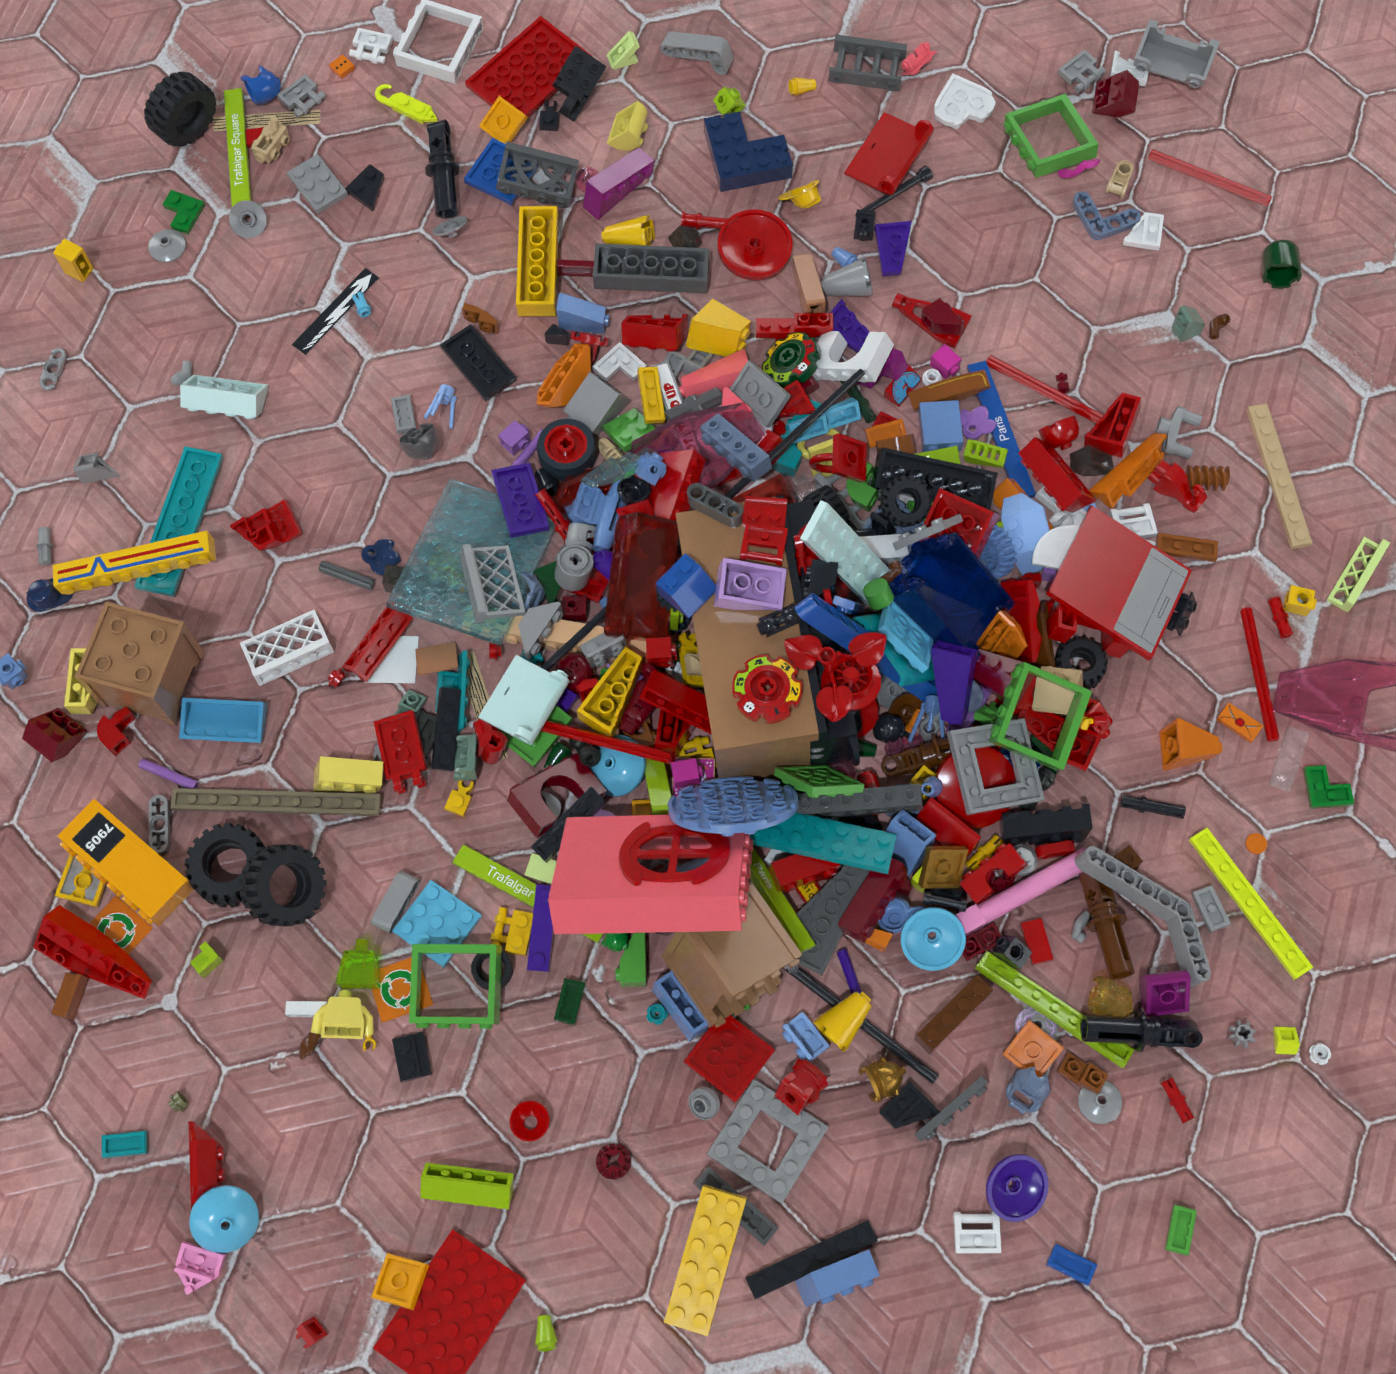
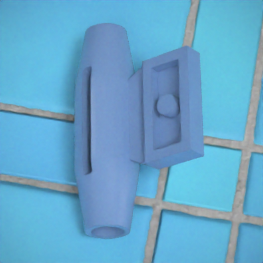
M621 478L615 479L606 496L602 493L601 489L585 481L580 484L569 518L582 524L596 525L597 529L593 543V550L595 552L601 549L610 550L619 534L621 521L616 509L626 505L620 500L617 492V486L622 480Z

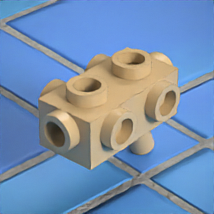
M277 117L270 118V123L263 128L261 135L252 144L251 149L254 158L260 163H264V161L270 163L272 160H277L281 147L287 146L290 141L287 127L282 123H278Z

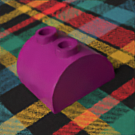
M1186 970L1142 975L1140 977V997L1146 1017L1189 1012L1191 977Z

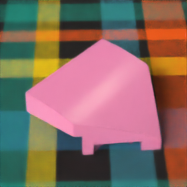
M187 1241L181 1243L174 1271L178 1273L185 1287L186 1295L220 1276L226 1253L211 1252L200 1245Z

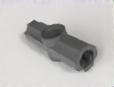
M715 387L700 395L693 394L688 396L681 404L664 411L668 424L673 428L687 420L701 418L707 411L722 404V393Z

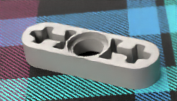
M155 795L149 801V847L160 856L168 853L171 847L170 803L163 795ZM159 801L164 804L160 806V812L163 815H159V810L155 806L159 804ZM158 820L165 821V826L161 830H155L154 828ZM156 835L160 836V840L164 844L160 849L155 846L159 844V838Z

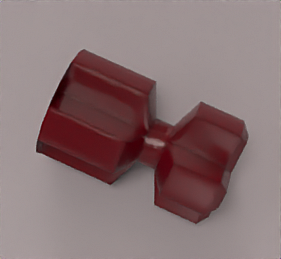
M1063 372L1056 375V381L1060 382L1057 384V388L1062 393H1067L1070 391L1069 383L1065 382L1068 380V376L1063 374Z

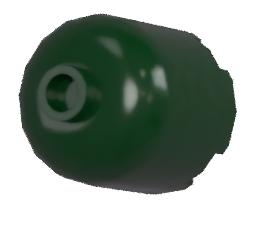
M1285 239L1271 242L1263 252V282L1271 284L1272 288L1283 289L1291 287V283L1296 280L1297 282L1300 281L1302 269L1298 246L1294 242Z

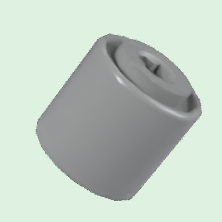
M569 545L559 552L554 572L555 580L559 586L568 591H578L589 583L594 564L590 551L580 545Z

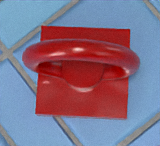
M840 433L833 435V453H822L811 457L808 462L809 466L818 472L835 474L859 483L865 482L867 443ZM832 461V466L822 465L819 462Z

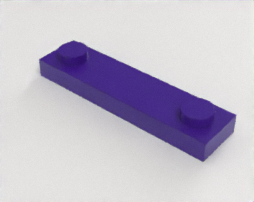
M536 884L527 964L528 971H550L554 934L548 902L550 885Z

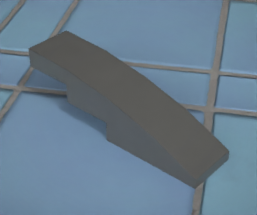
M708 1166L693 1182L700 1191L705 1184L740 1195ZM748 1200L746 1201L740 1226L765 1246L778 1230V1227Z

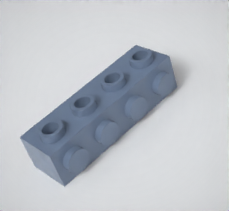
M719 413L700 426L702 441L707 446L713 447L719 456L726 458L730 466H735L739 469L743 477H748L755 482L772 469L769 455Z

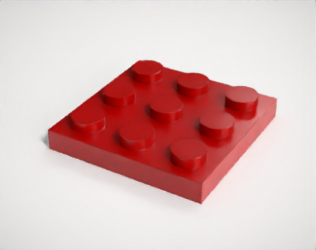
M730 1015L725 1018L726 1023L717 1028L714 1025L707 1030L683 1063L736 1103L774 1054L775 1049Z

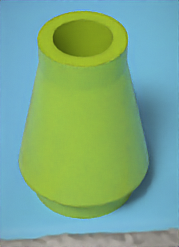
M542 1315L537 1317L535 1346H538L539 1352L555 1350L558 1340L552 1325L551 1316Z

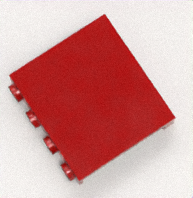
M694 449L657 453L664 458L662 461L667 465V470L663 478L658 479L655 486L652 484L649 486L651 492L648 500L655 516V524L673 523L677 526L675 513L689 511L690 505L688 503L687 489L691 484L698 483L706 461Z

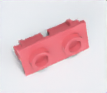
M928 42L921 43L914 50V53L909 54L902 61L901 67L905 70L902 75L913 76L919 73L920 68L924 64L929 63L937 51H930V44Z

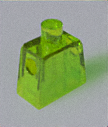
M356 939L355 950H344L335 983L340 989H381L379 959L375 951L368 950L369 940Z

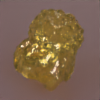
M1103 976L1093 978V981L1098 983V986L1093 987L1089 995L1088 1010L1091 1013L1097 1015L1108 1014L1112 1017H1125L1130 1012H1133L1132 992L1126 986L1117 985L1113 979Z

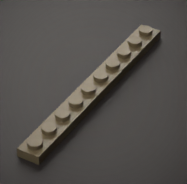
M173 788L170 808L172 811L380 816L381 795Z

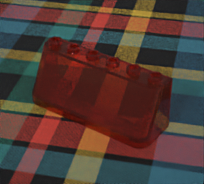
M641 512L622 515L618 518L615 526L604 621V634L606 636L618 638L623 635L625 639L645 642L646 638L668 637V620L671 610L667 611L665 606L662 608L660 602L658 603L656 582L675 564L677 539L679 537L677 521Z

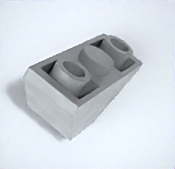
M554 602L529 608L518 624L525 656L528 660L533 655H537L544 638L547 639L550 636L554 623H558L562 618L561 603Z

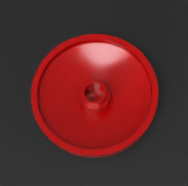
M757 209L744 210L727 219L719 231L717 240L718 255L723 265L733 274L748 280H763L781 272L790 260L793 247L792 235L787 225L776 215Z
M990 747L974 749L984 789L1016 784L1014 770L1004 755ZM952 753L940 764L935 777L942 782L943 789L940 795L935 797V800L968 827L979 829L990 826L1000 820L1001 814L1007 813L1009 808L967 815Z

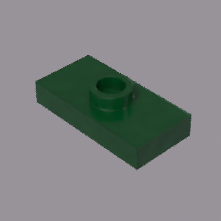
M564 978L554 1016L555 1022L576 1025L586 985L584 982Z

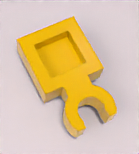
M459 780L458 791H451L444 809L445 811L465 817L472 800L468 793L473 791L474 782L471 781L468 787H463L464 780Z

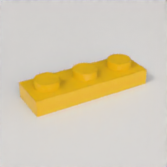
M638 367L637 375L645 424L664 423L665 414L658 368Z

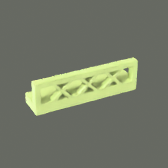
M1364 537L1326 601L1348 613L1357 601L1390 542L1383 539L1380 544H1377ZM1364 544L1374 549V553L1365 556L1362 549ZM1362 561L1364 570L1356 571L1353 563ZM1353 576L1355 585L1346 586L1344 578ZM1344 591L1345 602L1343 603L1334 598L1335 593Z

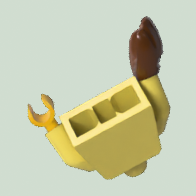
M340 991L338 997H330L328 1003L322 1005L314 1014L311 1032L300 1043L299 1058L305 1059L306 1056H310L321 1038L363 1039L364 1035L365 1040L362 1044V1050L365 1052V1043L370 1042L373 1051L376 1047V1042L372 1039V1035H374L373 1016L365 1006L361 1005L359 998L351 997L350 991Z

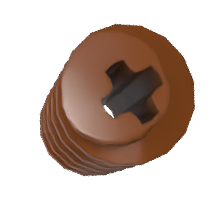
M1188 465L1186 475L1191 490L1195 484H1200L1201 486L1205 485L1206 491H1209L1211 485H1213L1214 491H1217L1219 485H1221L1222 491H1225L1226 486L1229 484L1230 467L1227 466L1224 469L1223 466H1218L1216 469L1215 466H1210L1208 469L1206 465L1202 466V468L1198 465H1195L1194 468Z

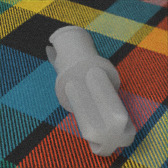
M49 527L38 528L36 548L38 549V563L42 566L50 565L51 549L53 545L51 544V529Z

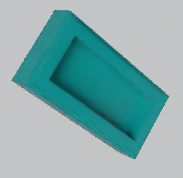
M147 1131L102 1135L103 1159L148 1154Z

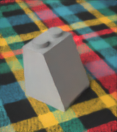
M590 372L563 411L568 414V419L580 421L592 433L599 436L603 431V425L614 420L631 400L604 379Z

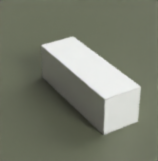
M286 1001L285 1015L287 1017H314V1014L322 1005L328 1002Z

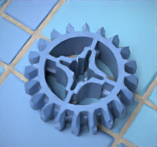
M998 525L994 526L980 556V559L987 563L986 567L982 570L983 576H988L989 579L1008 575L1015 568L1014 563L1017 562L1015 558L1017 552L1014 551L1015 545L1012 544L1013 538H1009V533L1004 532L1003 527H998Z

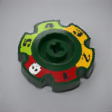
M790 333L785 339H778L770 346L765 354L767 359L762 362V370L768 373L782 388L796 380L804 383L813 375L818 367L815 363L821 359L820 347L814 338H810L807 333Z

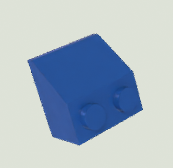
M686 553L656 582L658 593L688 619L716 591V585L707 573Z

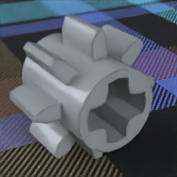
M1237 1021L1235 1023L1236 1028L1234 1026L1228 1028L1232 1033L1227 1039H1232L1234 1047L1242 1045L1246 1049L1248 1042L1254 1043L1256 1041L1252 1037L1256 1030H1252L1249 1027L1250 1022L1242 1025L1240 1021ZM1238 1032L1244 1033L1245 1037L1239 1036Z

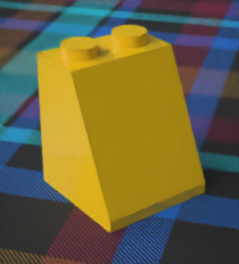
M712 298L691 319L686 347L724 357L729 356L739 350L746 349L747 343L745 342L751 331L749 329L751 321Z

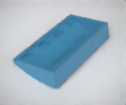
M182 698L179 739L262 743L267 703Z

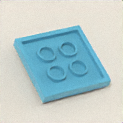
M892 601L890 605L882 610L878 631L886 635L887 640L894 646L896 652L900 655L903 654L913 668L923 673L929 668L931 647L934 640Z
M430 880L392 932L411 946L412 944H463L482 918V915ZM424 954L442 968H445L454 956V954Z

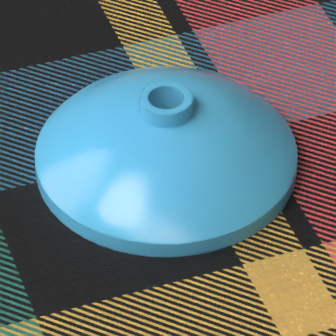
M614 735V738L639 744L628 736ZM601 746L595 747L600 752V761L596 766L589 767V769L607 790L605 795L621 797L635 790L644 777L646 759Z
M929 907L915 912L907 919L901 931V946L905 956L912 964L924 970L937 971L953 965L960 958L965 948L966 936L962 923L953 913L942 908ZM930 932L936 933L934 937L928 936Z
M231 1185L214 1187L203 1193L191 1209L189 1218L191 1234L195 1241L208 1251L216 1253L235 1251L248 1243L256 1232L259 1221L258 1208L252 1196L239 1187ZM224 1221L229 1222L227 1227H222L221 1224Z

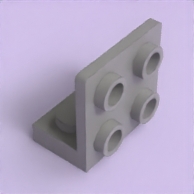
M616 626L580 645L591 668L603 666L612 657L617 658L624 647H627L624 636L620 635Z

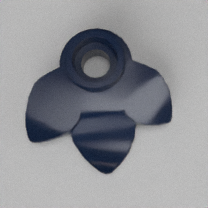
M390 539L377 540L374 545L364 547L361 552L363 561L370 564L371 570L377 575L386 576L387 567L401 562L398 553L392 550L394 541ZM368 552H373L375 556H370Z

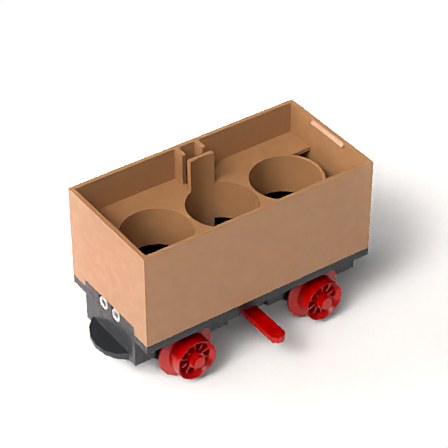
M784 495L771 498H784ZM811 499L787 504L785 528H788V535L782 566H777L776 563L750 559L745 561L786 569L782 608L792 603L794 605L800 603L803 600L804 587H808L804 586V569L800 570L801 576L798 575L797 559H795L794 555L796 553L794 535L803 534L815 511L813 500ZM741 502L739 504L741 505L742 511L744 512L745 502ZM697 510L675 513L682 556L686 553L698 563L716 585L718 566L723 558L742 561L740 560V551L745 527L742 524L737 528L728 527ZM737 513L729 514L730 517H736L738 515ZM804 543V552L807 553V558H805L806 565L811 567L812 559H821ZM753 546L748 548V551L777 555V550ZM837 576L833 597L831 598L830 589L823 590V600L833 606L835 605L832 604L835 595L846 598L851 589ZM714 593L692 616L718 777L748 776L754 777V780L764 782L765 778L780 779L774 776L775 767L830 765L848 761L853 766H858L860 764L857 738L867 735L874 728L878 719V705L875 699L881 689V675L877 666L862 667L857 663L856 658L851 660L839 657V663L833 668V674L837 687L842 685L849 687L853 695V703L846 716L837 722H831L819 711L816 704V697L820 690L825 687H833L828 670L817 660L811 670L804 671L796 668L798 676L795 679L802 681L803 693L798 708L792 707L789 709V718L775 724H766V720L763 718L753 722L738 710L737 702L740 699L733 698L732 693L734 676L738 670H746L744 663L747 660L759 655H769L770 660H776L780 656L791 663L785 651L784 640L802 635L817 637L823 648L831 647L835 653L837 651L842 653L841 646L804 620H802V623L778 632L769 638L765 635L761 636L756 626L759 623L758 618L777 610H731L714 607ZM766 687V690H764V691H765V692H768V690L770 689V687Z

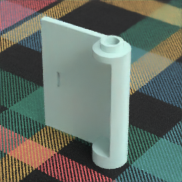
M516 655L478 718L520 741L532 745L569 684L568 675L561 670L550 673Z

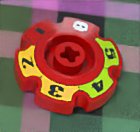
M759 655L747 660L744 663L746 670H738L732 683L733 698L740 699L737 702L738 710L753 722L763 718L766 720V724H775L789 718V709L792 707L798 708L802 699V681L795 679L798 676V670L792 663L780 656L776 660H770L769 655ZM766 687H770V689L768 690V692H765V691H764V690H766Z

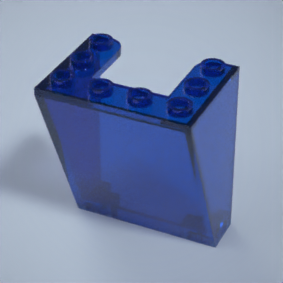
M957 532L915 542L911 546L909 554L900 562L902 572L889 583L894 595L893 601L934 640V644L937 640L978 650L979 647L976 643L991 620L994 619L1001 608L1011 610L1015 602ZM979 651L977 653V659L981 655Z

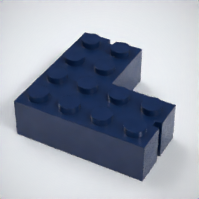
M740 111L724 114V118H721L720 115L704 118V134L720 192L792 178L793 164L784 135L748 141Z

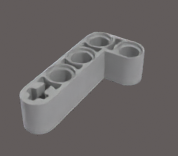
M671 31L666 34L660 46V51L668 57L710 61L713 70L721 75L727 74L734 60L728 41L718 36Z

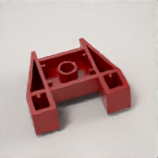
M1057 601L1054 602L1047 619L1048 639L1066 643L1077 632V624L1101 630ZM1101 631L1102 651H1106L1107 655L1121 658L1130 650Z

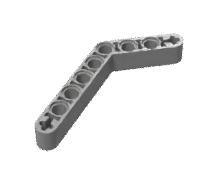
M1090 846L1075 857V864L1081 871L1166 921L1180 971L1186 970L1191 977L1190 987H1195L1209 980L1211 970L1192 907L1187 901L1097 847Z

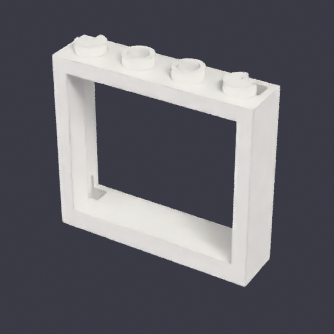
M421 0L420 4L415 8L413 18L408 22L405 33L403 32L398 47L394 48L393 56L395 57L396 66L456 84L484 29L482 17L433 1ZM427 14L469 27L449 66L407 53Z

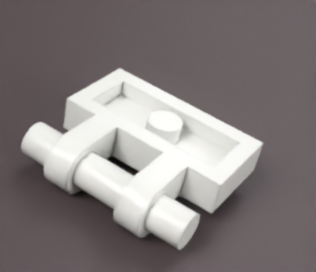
M358 28L353 39V46L357 47V50L350 49L349 56L355 57L356 60L360 61L364 59L374 64H385L386 57L380 56V54H388L393 37L389 34ZM365 49L373 51L372 54L365 52Z

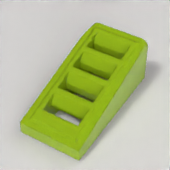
M968 439L963 456L965 463L1003 468L1008 449ZM996 454H1000L998 461L995 460Z

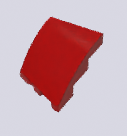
M285 499L269 509L263 508L252 516H244L230 525L233 530L237 531L260 551L280 546L303 535L289 502Z

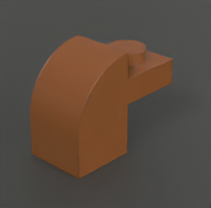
M913 434L875 441L877 451L884 447L911 454L916 453Z

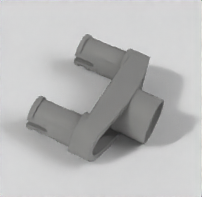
M1178 406L1171 419L1161 417L1155 433L1167 435V439L1163 441V452L1189 460L1194 448L1177 443L1176 439L1181 422L1198 427L1201 423L1202 415Z

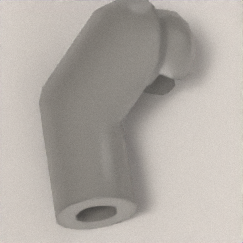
M182 362V370L171 377L173 385H181L191 377L192 362Z
M1083 911L1074 922L1071 936L1078 943H1082L1087 937L1082 930L1092 919L1088 911Z

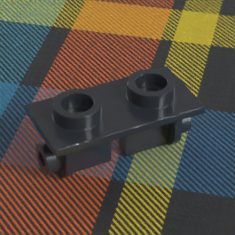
M1193 592L1189 596L1185 593L1181 594L1174 609L1179 612H1173L1166 627L1170 631L1176 629L1179 636L1182 635L1184 629H1187L1190 615L1197 608V601H1195Z

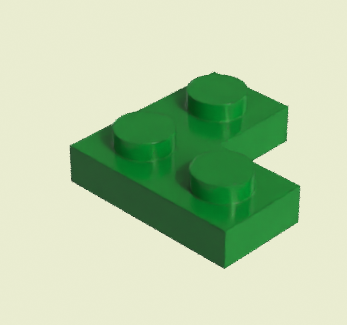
M170 190L163 202L165 209L177 213L170 224L171 228L187 235L191 232L206 206L204 201L174 190Z
M1326 765L1304 767L1303 772L1310 809L1345 807L1354 804L1351 784L1330 785Z

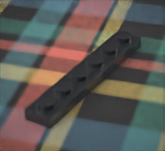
M867 1220L746 1277V1281L754 1299H758L813 1271L878 1242Z

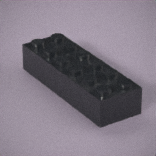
M883 447L877 451L870 486L881 491L885 484L892 479L910 475L913 478L918 477L921 479V483L925 482L928 485L926 489L931 490L932 494H929V497L933 498V502L941 488L990 510L998 473ZM907 490L898 492L899 495L913 497Z

